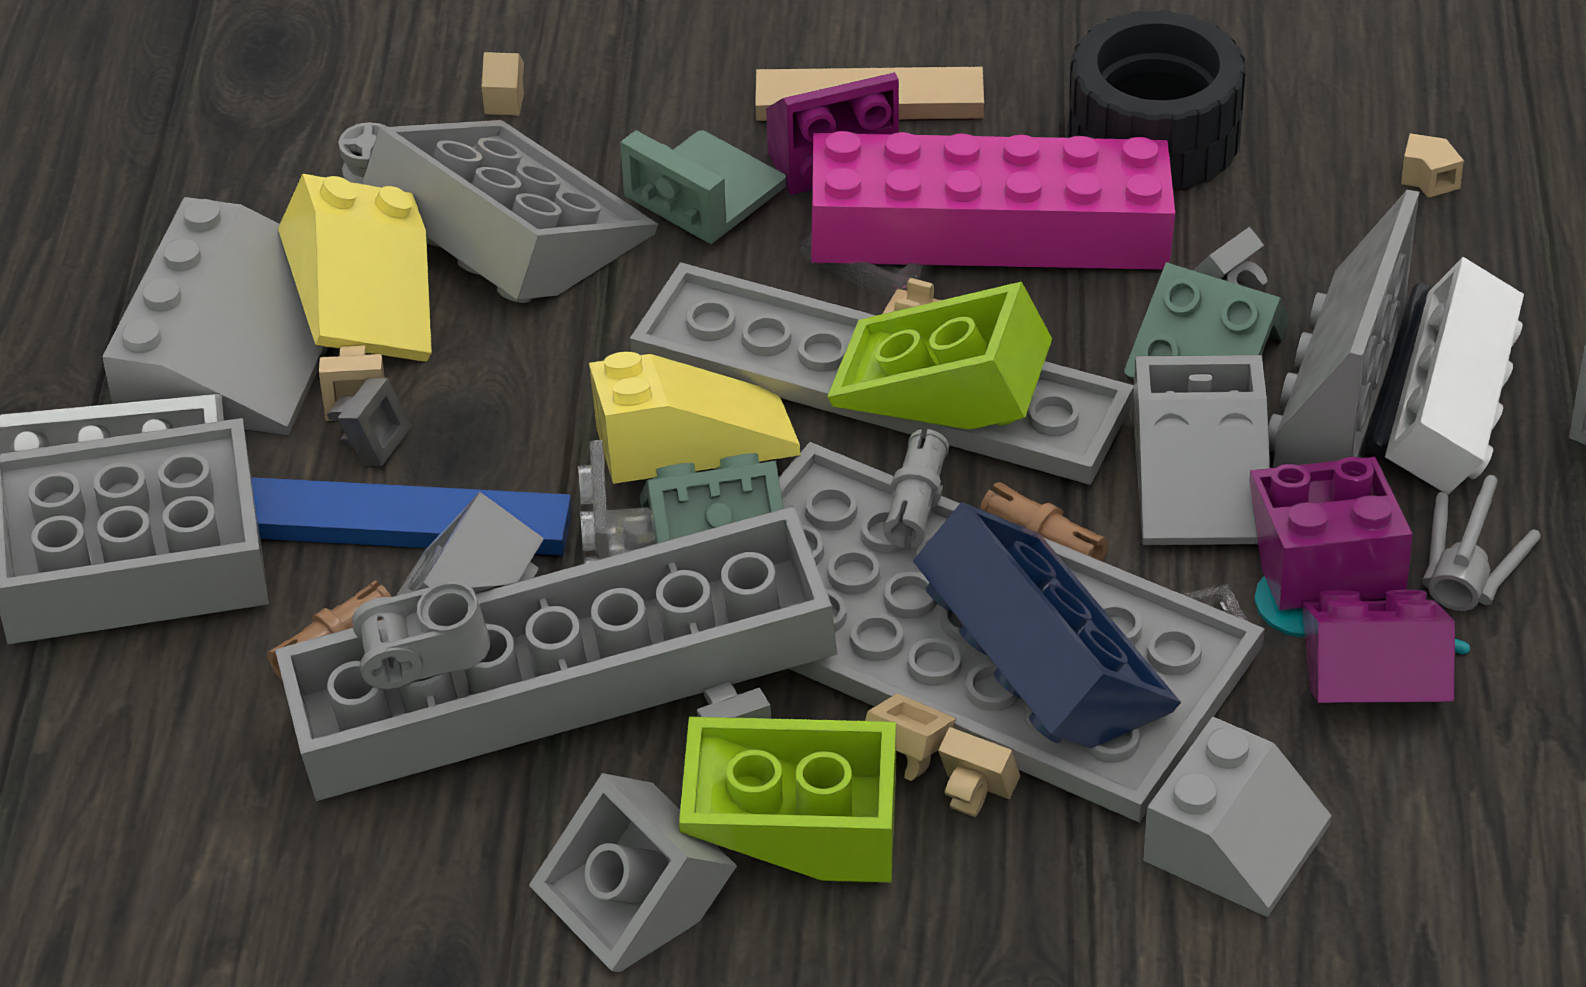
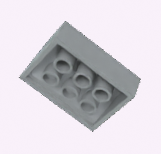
M502 120L379 127L362 182L364 185L381 188L393 186L412 193L426 229V243L443 248L458 259L457 263L461 268L471 273L482 275L497 286V292L501 296L520 303L530 302L532 298L557 296L655 235L658 223Z
M1406 190L1335 270L1327 294L1317 292L1309 327L1314 329L1313 334L1302 333L1295 359V368H1298L1299 372L1298 374L1288 372L1283 385L1280 409L1285 410L1284 414H1273L1269 422V451L1275 452L1273 468L1283 464L1303 465L1339 461L1347 457L1359 458L1404 316L1419 192Z
M184 197L102 356L112 404L221 394L224 421L243 418L244 429L289 436L319 370L320 357H325L329 347L315 345L278 231L279 223L241 204Z
M243 418L0 454V616L7 644L269 604Z

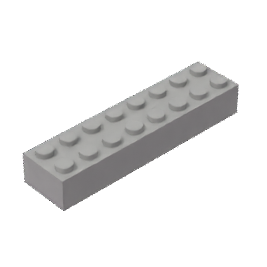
M794 506L477 593L475 595L490 636V649L480 663L466 670L451 671L423 678L399 688H375L367 684L362 678L360 661L365 654L362 640L356 636L353 628L275 649L301 756L316 801L703 693L705 689L726 682L735 684L838 655L832 605ZM384 619L378 621L380 630L386 629ZM389 657L390 667L395 668L397 665L395 657Z

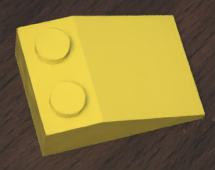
M302 174L278 227V231L315 345L339 349L343 346L365 345L366 353L427 362L432 350L426 229L413 194L393 186L381 188L349 182L337 176L325 178Z
M618 352L607 356L604 361L589 363L596 428L613 484L653 478L657 476L656 469L674 464L694 463L695 471L720 467V459L740 454L757 453L759 462L801 455L799 441L781 397L758 385L653 354L639 355L634 352Z

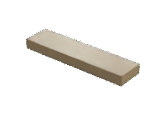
M983 67L756 69V121H767L766 108L782 98L893 72L896 73L899 79V120L984 118Z

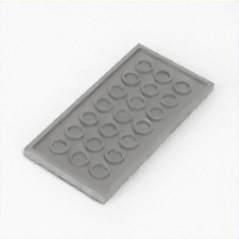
M809 442L800 452L801 455L797 456L779 477L784 509L792 506L795 507L832 605L838 655L788 669L872 706H877L898 693L957 718L954 723V729L1011 749L1018 770L1140 823L1147 813V806L1210 719L1215 716L1263 647L1265 628L1044 538L1181 701V704L1173 713L1094 748H1088L1065 739L1061 743H1055L1043 736L1032 725L1029 716L1033 711L1025 701L1011 694L996 680L994 671L997 669V666L989 656L977 651L961 636L959 629L963 624L953 612L941 607L929 596L925 589L929 581L913 563L914 558L960 503L941 496L938 504L930 510L925 529L926 535L922 544L911 548L910 539L913 528H911L905 548L893 545L886 539L883 531L893 502V491L890 490L893 476Z

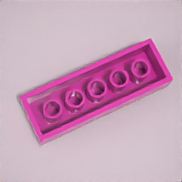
M847 131L813 133L811 263L1163 270L1166 262L1170 263L1175 206L1168 140H1151L1144 137L1093 139L1086 136H1074L1071 138H1043L1027 135L993 137L972 136L969 134L943 136L913 135L905 132L894 134H854Z

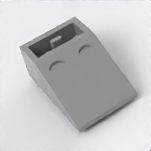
M1262 355L1135 356L1132 415L1143 545L1258 544L1249 478L1250 470L1270 468L1267 396Z

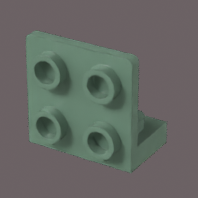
M637 130L620 142L624 196L709 244H713L786 187V175L704 130L697 131L673 150Z
M1166 262L1124 372L1129 379L1134 380L1135 356L1262 355L1268 338L1282 342L1290 322L1289 315L1281 297Z
M749 453L720 459L721 466L710 471L696 473L694 463L674 464L656 469L657 476L647 480L639 496L641 509L650 508L655 543H662L784 509L776 461L759 463L758 454Z

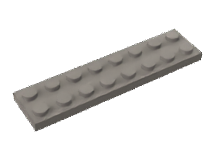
M681 262L630 337L631 352L639 355L653 354L758 385L779 395L782 399L907 434L922 430L923 438L925 439L927 429L941 433L947 439L950 446L1089 485L1094 480L1133 405L1134 385L1045 361L1026 417L1004 426L994 424L967 430L832 407L827 396L857 322L860 319L876 315Z

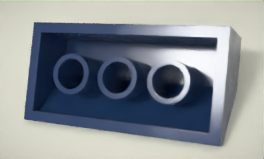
M961 502L914 558L913 563L929 581L925 587L929 596L941 607L953 612L963 624L959 629L961 636L977 651L989 656L997 666V669L994 671L996 680L1011 694L1025 701L1033 711L1029 716L1030 722L1049 740L1061 743L1065 739L1088 748H1094L1173 713L1181 704L1177 696L1040 533Z

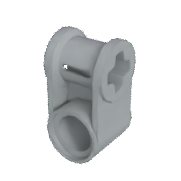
M457 581L441 582L429 588L394 597L375 598L362 604L352 616L353 631L362 640L365 653L360 661L361 675L367 684L375 688H399L423 678L469 669L480 663L490 649V636L478 599L472 588L465 583ZM379 618L384 619L386 629H379ZM389 657H395L397 663L395 668L390 667Z

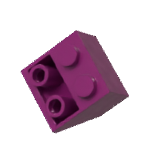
M895 72L785 97L766 108L768 154L776 170L786 175V189L789 195L812 190L813 133H834L838 131H847L854 134L899 133V79Z
M1347 457L1339 461L1303 465L1283 464L1276 468L1250 470L1249 482L1262 572L1279 611L1303 608V602L1320 601V592L1356 591L1360 593V601L1384 599L1386 598L1387 591L1407 590L1413 533L1376 457Z
M1330 590L1320 592V601L1303 602V622L1310 691L1318 703L1454 701L1455 621L1435 600H1426L1425 591L1391 590L1386 592V601H1360L1359 592Z

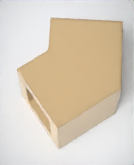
M484 52L482 96L485 115H520L524 96V62L519 53Z
M1410 133L1404 155L1401 184L1419 187L1427 198L1460 189L1464 160L1447 139Z

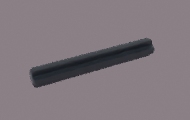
M1419 282L1412 287L1366 435L1364 452L1367 457H1376V459H1381L1385 463L1392 462L1385 455L1428 292L1435 285L1429 286L1425 282Z

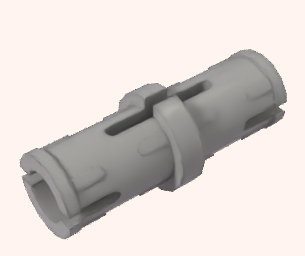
M927 429L925 443L921 449L922 430H917L911 434L908 440V449L903 467L896 471L890 485V490L893 491V502L883 531L889 542L901 548L906 547V541L911 528H913L910 539L911 548L922 544L926 535L925 529L930 510L938 504L942 495L943 485H940V474L944 459L949 451V443L941 433Z

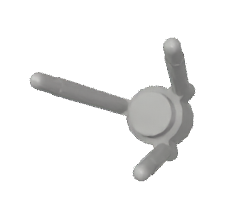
M1489 475L1484 480L1462 541L1455 543L1446 550L1449 497L1445 492H1439L1436 496L1429 565L1422 584L1429 589L1430 595L1435 601L1446 608L1466 611L1473 609L1478 602L1483 605H1490L1498 587L1526 557L1541 537L1539 531L1534 529L1529 531L1490 574L1488 556L1476 543L1498 483L1494 475Z

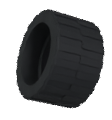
M1171 10L1133 11L1130 14L1117 15L1107 19L1102 24L1095 25L1088 30V34L1085 37L1083 36L1075 45V52L1071 56L1068 138L1074 136H1086L1093 139L1144 137L1151 140H1168L1173 189L1182 190L1194 187L1197 183L1209 181L1232 163V158L1237 155L1240 147L1246 77L1245 57L1242 49L1237 47L1236 41L1228 33L1221 31L1215 24L1198 19L1194 15L1171 12Z

